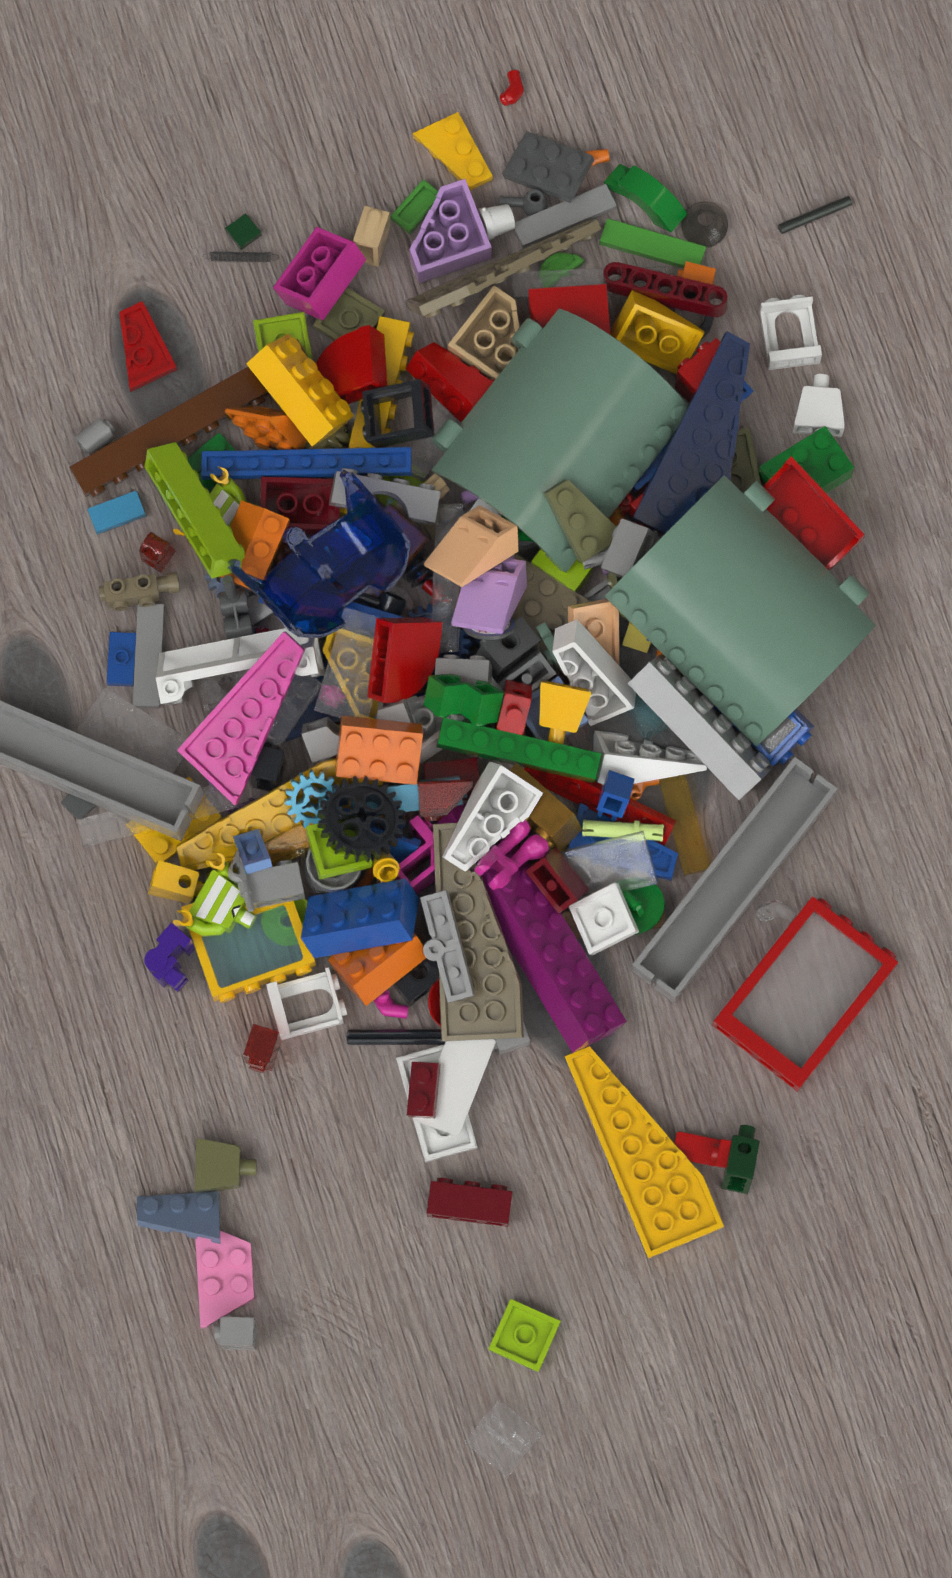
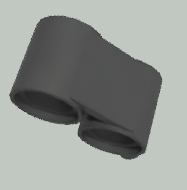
M226 575L223 577L225 592L218 593L221 612L225 616L223 620L226 638L228 640L253 635L245 588L236 589L233 577Z

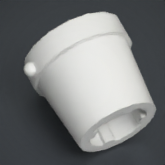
M508 204L477 209L489 240L515 229L514 216Z

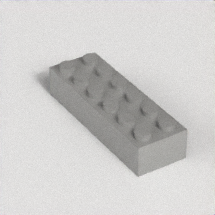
M663 654L650 661L628 683L738 800L772 770L769 766V760L762 753H757L750 746V740L744 734H738L732 727L733 723L724 714L720 715L715 710L714 704L704 694L701 695L695 689L696 686L685 675L683 676Z

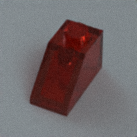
M455 779L417 782L419 816L425 817V821L441 820V816L448 815L473 787L472 780Z

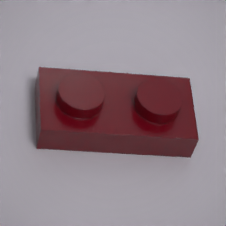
M412 1062L407 1105L408 1117L436 1118L441 1066L439 1063Z

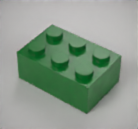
M824 426L761 465L759 476L761 482L765 485L792 456L823 491L827 493L850 479L855 467L827 427Z

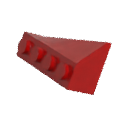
M435 342L416 351L405 368L416 380L421 379L431 387V394L461 423L495 381V379L490 380L480 374V370L473 365L469 367L462 363L461 358Z

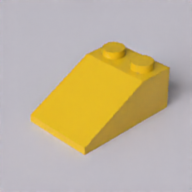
M632 290L610 330V335L644 361L677 374L678 365L687 357L691 358L704 335V330L656 300Z

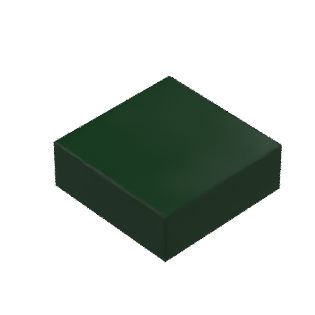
M246 213L225 228L227 234L240 250L262 236L261 231Z

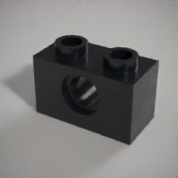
M426 958L393 984L394 988L409 1006H412L426 995L432 985L439 979L437 961H431ZM421 967L426 970L427 974L423 979H416L412 976V971L415 968Z

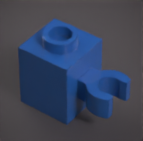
M609 770L601 789L596 809L598 810L597 817L601 818L604 812L612 815V822H615L617 817H623L630 800L635 778Z

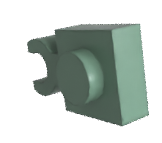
M544 622L536 627L548 648L543 652L550 665L556 663L561 671L562 669L552 652L554 637Z

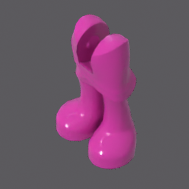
M526 820L519 822L509 831L510 833L497 846H492L475 867L474 871L479 876L487 872L491 867L498 872L488 884L492 890L502 889L510 882L511 876L518 871V868L528 860H539L549 852L547 841L539 835H532L511 858L505 856L529 834L530 826Z

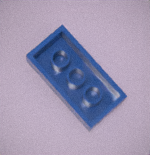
M406 878L309 896L301 940L314 958L412 941L419 897Z

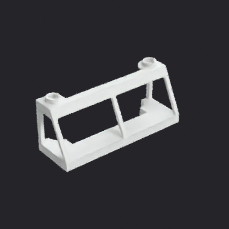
M316 623L159 653L156 682L160 703L165 705L184 703V693L194 687L193 680L250 669L284 631L305 649L295 674L299 676L311 675V677L326 675Z

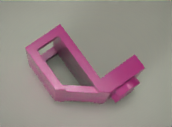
M417 815L410 821V834L422 841L421 847L399 863L400 869L394 880L406 878L418 895L435 881L433 825L427 819L422 820ZM431 858V866L410 882L407 876Z

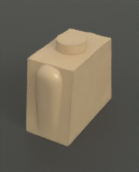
M364 206L353 242L367 259L364 262L366 264L377 267L380 265L390 231V212Z

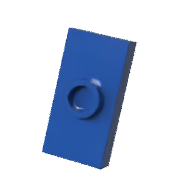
M110 632L107 686L134 687L136 633Z

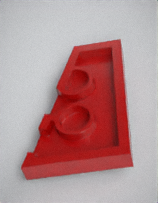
M143 301L120 311L130 392L176 371L177 367Z

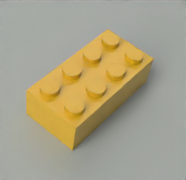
M290 334L267 344L246 363L311 446L333 435L354 417L348 403L337 395L332 383L321 375L317 370L316 363L306 356L301 349L300 343L291 337Z

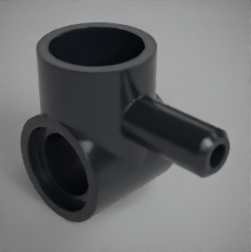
M360 591L356 598L358 602L371 606L374 609L401 616L407 602L404 598L388 591H382L380 598Z

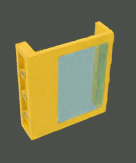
M294 901L254 909L252 913L256 914L257 917L250 929L236 923L231 933L224 932L222 935L201 936L189 930L214 1002L218 1000L220 1003L231 1001L236 998L235 994L244 991L246 994L254 993L261 989V985L277 981V984L287 980L286 976L295 973L297 976L308 974L312 971V967L316 966L314 957L301 940L303 926ZM193 903L181 907L182 910L189 911Z

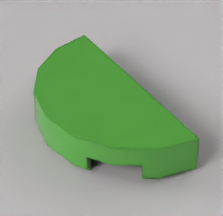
M557 252L549 256L541 265L539 272L540 287H555L582 266L584 260L574 253L572 255Z

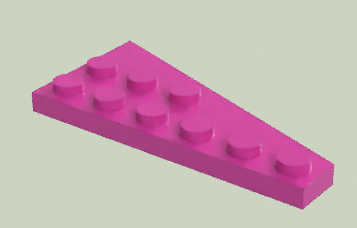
M286 631L275 640L177 749L186 760L234 805H238L305 652V649Z

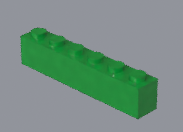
M443 718L436 745L437 748L512 765L517 763L521 767L591 783L596 780L601 753L484 726H476L449 718Z

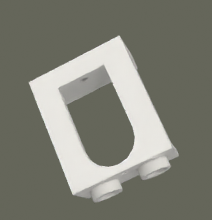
M796 295L788 300L771 298L761 303L759 313L768 370L820 364L822 352L821 346L817 342L812 311L813 296ZM788 312L798 317L804 347L779 350L775 329L777 316Z
M329 967L325 968L326 972L278 985L277 981L266 984L281 1040L344 1024L342 1016L347 1015L343 999H337L335 990H339L340 986L337 975H331ZM318 989L325 990L331 994L333 1005L329 1012L294 1023H287L281 999Z

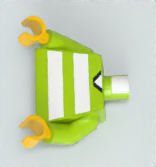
M218 466L222 471V476L216 478L211 473L210 477L217 483H221V486L216 484L210 493V498L215 507H219L226 525L230 526L241 500L245 502L247 500L242 489L232 478L228 477V471ZM173 529L176 535L185 536L183 531Z
M213 851L212 853L217 856L216 863L213 864L207 859L205 862L209 867L215 868L217 871L212 870L189 911L177 910L178 913L183 915V921L173 920V923L176 926H186L187 929L201 936L222 935L224 932L231 933L236 923L250 929L257 915L245 909L244 897L240 896L238 884L228 877L230 865L225 862V858L221 853Z

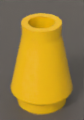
M381 850L380 859L377 860L373 855V874L382 882L393 881L398 875L399 864L390 853L387 855Z

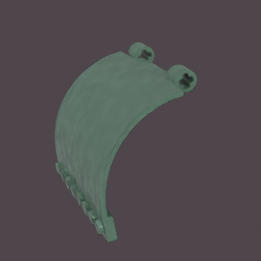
M558 309L544 328L529 318L525 320L511 338L512 343L519 348L515 356L462 423L458 425L456 422L447 419L431 441L444 452V455L432 469L434 473L453 481L473 493L513 524L517 525L520 530L546 553L545 555L560 571L566 573L577 558L543 492L564 479L569 480L609 518L674 435L688 405L662 376L617 339L583 318L568 311Z
M724 475L624 575L605 597L757 747L846 659L876 625L857 607L870 592L852 574L841 583L766 509L775 498L757 480L743 494Z

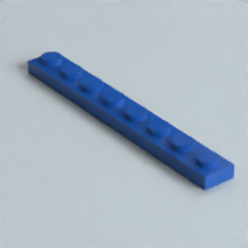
M411 447L202 451L201 477L203 480H213L210 477L212 473L216 478H220L222 471L218 466L225 468L228 471V477L232 479L334 477L336 471L341 472L342 468L356 470L357 475L367 477L368 473L382 476H412Z

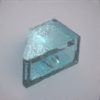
M636 693L635 707L628 712L643 740H646L666 730L668 726Z

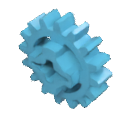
M310 770L309 777H305L301 772L299 773V782L294 779L291 780L294 788L286 789V794L291 796V798L285 799V805H292L287 810L288 815L296 814L294 817L295 823L303 820L304 828L309 826V823L318 824V821L321 820L317 817L318 810H322L319 807L321 800H326L324 797L327 791L333 793L332 783L334 777L330 776L327 780L324 779V771L315 776L313 770ZM312 783H319L324 785V787L318 788L313 786ZM302 788L303 796L296 802L297 793ZM309 796L319 797V803L314 805L313 802H309ZM308 811L315 813L316 816H308L303 813Z

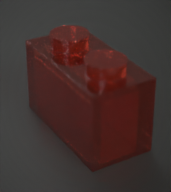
M253 1024L243 1053L246 1064L250 1065L249 1069L260 1073H265V1070H273L282 1042L279 1031Z

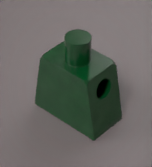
M740 1125L738 1135L732 1136L721 1189L748 1195L754 1176L760 1143L759 1140L754 1139L756 1130L754 1127Z

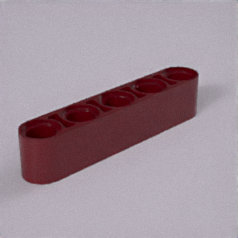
M611 262L603 270L604 284L607 286V291L613 294L629 297L633 290L656 300L664 306L715 318L723 316L727 311L728 295L724 288L620 262ZM612 275H619L621 276V279L617 281H612L609 279V277ZM637 281H644L647 283L645 286L642 287L634 285V283ZM669 287L672 290L668 293H663L659 289ZM694 293L697 296L693 299H688L684 295ZM712 299H720L722 303L713 305L710 301Z

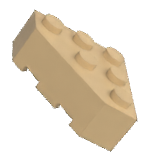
M494 285L450 341L448 351L461 358V362L467 366L473 365L479 369L480 374L490 380H496L519 350L511 341L513 335L520 328L515 299Z

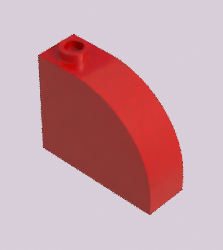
M606 284L528 289V305L531 320L538 323L542 328L546 326L558 309H562L583 318L610 335Z
M371 325L361 326L357 330L337 338L322 352L316 362L317 370L325 379L332 383L334 391L348 405L363 400L362 391L388 386L385 337L383 333Z
M427 617L376 618L367 697L383 703H394L402 699L406 700L416 694L428 681L435 668L436 658L439 655L443 622Z

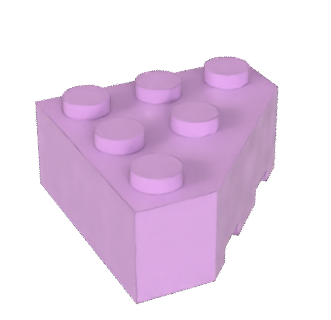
M465 179L440 187L436 199L409 249L410 262L418 283L491 259L492 247Z

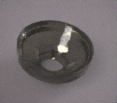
M703 201L691 205L686 210L687 215L681 222V230L688 242L710 248L716 246L725 238L728 220L723 209L717 204ZM703 213L710 214L713 222L708 226L701 225L698 221L699 215Z

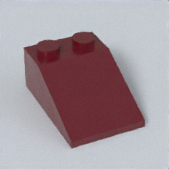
M261 477L260 507L290 519L284 537L339 531L340 507L329 505L333 479Z

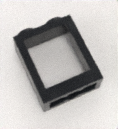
M421 379L362 391L363 401H361L360 406L365 420L362 432L366 442L375 448L435 436L431 387ZM412 397L414 428L382 434L379 404Z

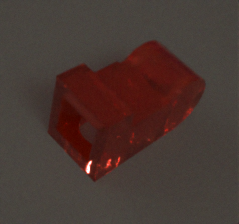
M150 532L142 542L139 552L142 562L161 573L174 555L175 549L170 546L169 542Z

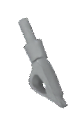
M236 851L228 869V877L238 884L240 896L244 897L247 911L252 912L254 911L250 897L252 891L247 881L239 851ZM233 867L237 869V874L233 872Z

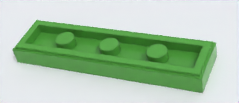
M608 218L599 244L684 269L686 261L701 265L706 246Z

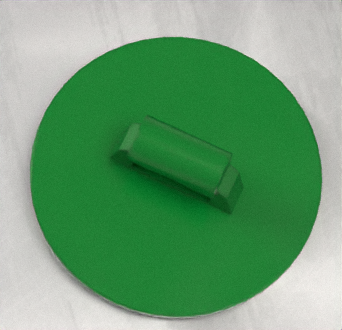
M628 877L615 882L619 884L639 930L634 935L647 932L653 928L661 919L665 908V901L660 888L652 881L641 877Z

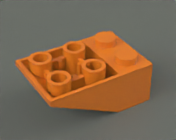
M262 406L225 409V413L232 419V423L239 426L246 436L252 438L255 441L254 444L259 448L268 450L270 447L278 450L304 449L306 438L283 410Z

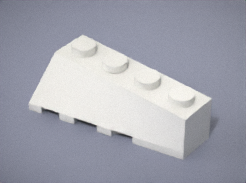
M576 619L555 628L552 652L564 675H567L571 686L592 690L585 709L589 725H595L635 707L636 692L628 685L631 681L630 677L579 620Z

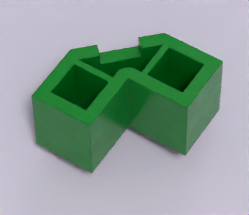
M451 673L429 676L424 706L431 710L435 716L447 718L449 715L462 714L470 720L471 724L476 726H485L487 723L498 722L504 693L489 682L477 680L476 684L460 681L461 676Z

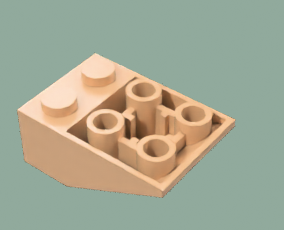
M479 505L458 519L424 562V566L463 587L518 552L517 525Z

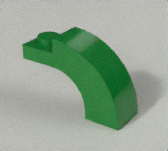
M619 164L604 181L609 190L636 203L649 216L654 225L671 233L687 215L681 203L665 186L635 165L628 168Z

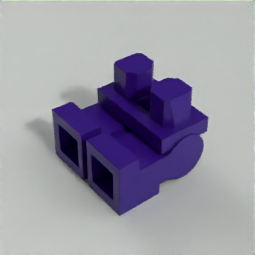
M170 923L156 939L159 945L146 953L144 963L162 987L169 984L174 990L179 992L189 980L180 971L182 967L177 959L183 952L190 956L195 950V946L188 936L173 923Z

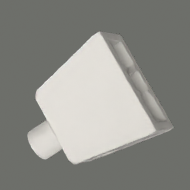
M816 374L814 375L813 386H803L793 433L811 435L826 426L832 436L842 437L844 416L841 391L838 388H829L828 375Z

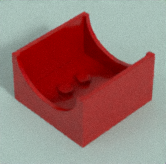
M792 456L763 486L775 498L766 509L829 571L865 538V534Z

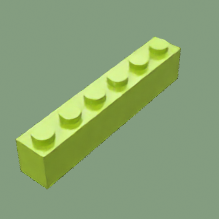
M176 442L147 449L145 469L211 579L239 572L242 560L245 558L244 549L234 538L231 527L226 525L219 507H215L208 489L204 488L199 481L197 471L193 470L188 463L186 453L181 451Z

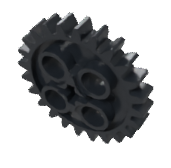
M354 776L352 784L343 779L342 788L334 784L332 788L333 793L329 791L325 793L324 798L326 800H321L319 807L322 810H318L317 817L321 819L318 821L317 827L324 829L321 831V838L329 837L326 844L327 847L336 845L334 854L344 851V859L346 860L352 854L354 855L355 862L359 861L360 856H364L366 862H369L372 854L378 860L381 857V850L388 855L391 850L390 846L397 847V838H402L403 831L401 829L406 824V821L402 820L405 816V811L398 810L401 808L402 801H393L396 792L386 793L387 784L379 788L378 779L373 784H368V778L365 776L363 783H359L357 777ZM374 802L379 807L372 809L366 803ZM340 806H350L352 811L345 812L340 809ZM379 827L383 830V833L376 834L371 828ZM352 830L356 833V836L349 837L344 831Z

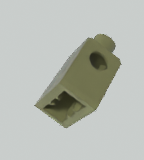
M196 1138V1193L240 1188L241 1175H257V1159H241L240 1146Z

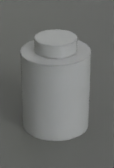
M98 418L75 436L74 440L81 450L89 456L104 448L115 439L113 435L115 429L107 419L102 421Z

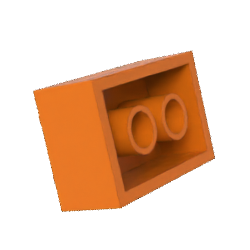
M341 716L335 764L336 777L353 778L356 776L357 779H364L366 776L368 780L373 781L378 779V781L417 785L423 739L422 724Z
M413 933L412 941L335 954L327 960L342 982L367 1006L425 960L426 957L423 953L424 946L417 935Z

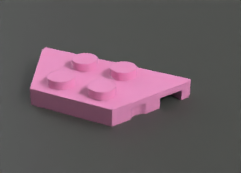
M220 1231L221 1244L213 1243L211 1239L203 1237L195 1239L201 1329L207 1328L210 1324L219 1320L220 1317H225L234 1312L235 1309L254 1300L251 1243L223 1231Z

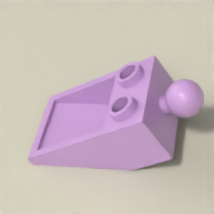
M514 555L461 587L451 621L452 626L503 634L527 588L526 561L516 560Z

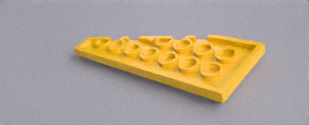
M336 758L324 760L303 772L305 777H309L310 770H313L315 776L324 771V779L327 780L330 776L334 777L332 786L339 784L340 788H342L343 779H346L349 784H352L353 778L336 777ZM298 775V776H296V777H294V778H292V779H294V780H296L297 782H299V781H300V776ZM358 779V782L363 783V779ZM291 780L177 844L181 867L191 870L208 868L209 866L205 862L206 859L210 860L213 864L217 861V856L212 853L213 851L221 853L225 858V862L232 863L237 851L233 836L259 829L269 855L310 846L305 831L306 828L303 826V820L295 823L294 817L296 814L288 815L287 810L292 807V805H285V799L291 798V796L286 794V789L294 788ZM368 780V784H373V780ZM378 781V786L383 785V781ZM312 783V785L315 786V787H318V788L324 787V785H322V784ZM302 788L297 793L296 802L303 796ZM310 795L309 802H313L316 805L319 803V797L316 798L314 795ZM341 805L342 810H344L345 807L351 809L350 806ZM308 811L303 813L308 816H316L315 813Z
M589 1046L565 1056L648 1259L724 1228L703 1175L672 1142L642 1105L637 1102L593 1049Z

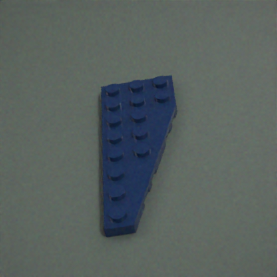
M728 331L725 332L632 519L665 535L724 475L731 481V467L735 454L740 419L739 411L743 398L742 390L747 370L750 343Z

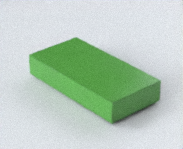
M423 179L394 211L390 219L411 235L425 219L436 199L438 190Z

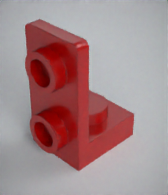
M677 1132L674 1144L690 1162L726 1169L732 1141Z

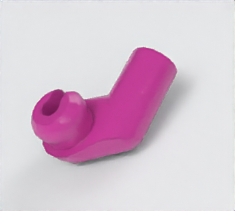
M388 990L374 1000V1004L382 1015L407 1019L409 1006L395 1004Z

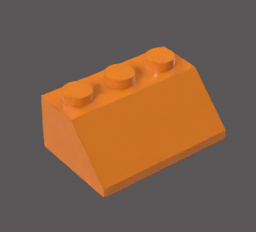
M241 500L230 525L234 538L238 544L242 545L245 552L241 570L227 574L233 577L234 584L254 593H260L289 526V518Z

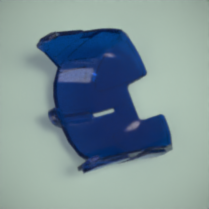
M343 470L339 476L345 487L347 515L328 524L309 539L299 527L292 526L287 528L284 532V540L292 552L280 561L264 580L245 573L240 567L241 562L239 560L231 559L228 561L229 567L227 569L257 596L259 595L285 628L297 637L319 638L338 631L346 623L338 615L342 609L370 587H376L383 591L390 590L401 578L407 566L411 543L407 539L406 534L392 516L376 503L375 497L357 476L346 470ZM325 571L344 588L342 592L324 576L323 573Z

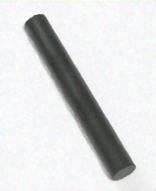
M846 196L778 225V229L781 234H784L852 205V201L849 196Z

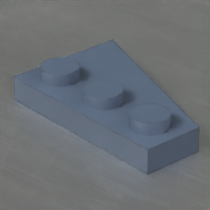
M219 1191L137 1197L138 1226L168 1233L171 1231L187 1234V1237L197 1239V1237L211 1239L213 1243L221 1244Z

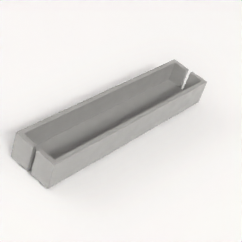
M0 701V765L182 841L192 821L189 813L195 815L204 796V792L199 784Z
M796 757L788 764L632 964L631 971L649 985L654 981L656 983L655 990L674 1003L834 798L838 788L819 774L816 776L814 783H810L809 781L814 771Z

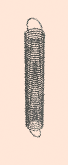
M210 251L211 261H213V253L215 254V261H217V254L219 253L220 262L222 261V253L224 262L226 261V253L228 255V262H230V254H232V262H234L235 253L237 262H239V253L241 262H243V254L245 255V262H247L248 254L249 262H252V253L254 262H256V254L258 255V262H260L261 254L262 262H264L265 254L267 262H269V254L271 256V252L267 254V252L237 253L226 251L224 253L223 251Z

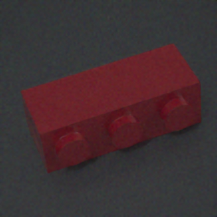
M437 1178V1182L431 1181L427 1217L508 1227L512 1191H507L508 1187L504 1185L492 1184L491 1188L480 1187L478 1182L464 1181V1185L453 1184V1179Z

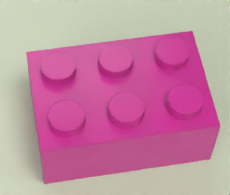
M316 227L276 282L273 289L286 305L323 321L367 259L353 241Z

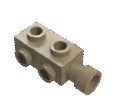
M177 572L166 573L167 576L156 577V574H141L137 577L115 578L111 581H105L102 586H99L101 602L106 601L108 609H113L114 611H124L129 606L137 605L138 603L140 607L153 606L155 602L160 601L159 593L169 591L170 594L180 592Z

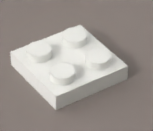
M613 883L569 906L589 955H595L639 932L618 883Z

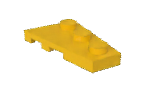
M459 112L412 133L413 138L426 147L435 159L437 158L453 176L459 181L465 179L469 190H473L493 180V175Z

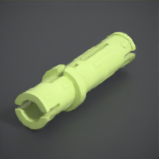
M583 819L582 836L633 839V842H638L639 839L663 842L664 824H642L637 820H634V823Z

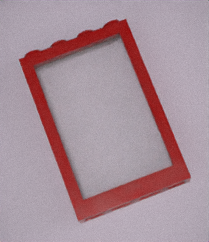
M813 896L712 1023L714 1028L797 1092L898 964L893 952L885 947L879 948L873 943L875 940L865 931H857L852 927L853 923L849 918L842 914L838 916L830 910L832 907L822 898L817 900Z

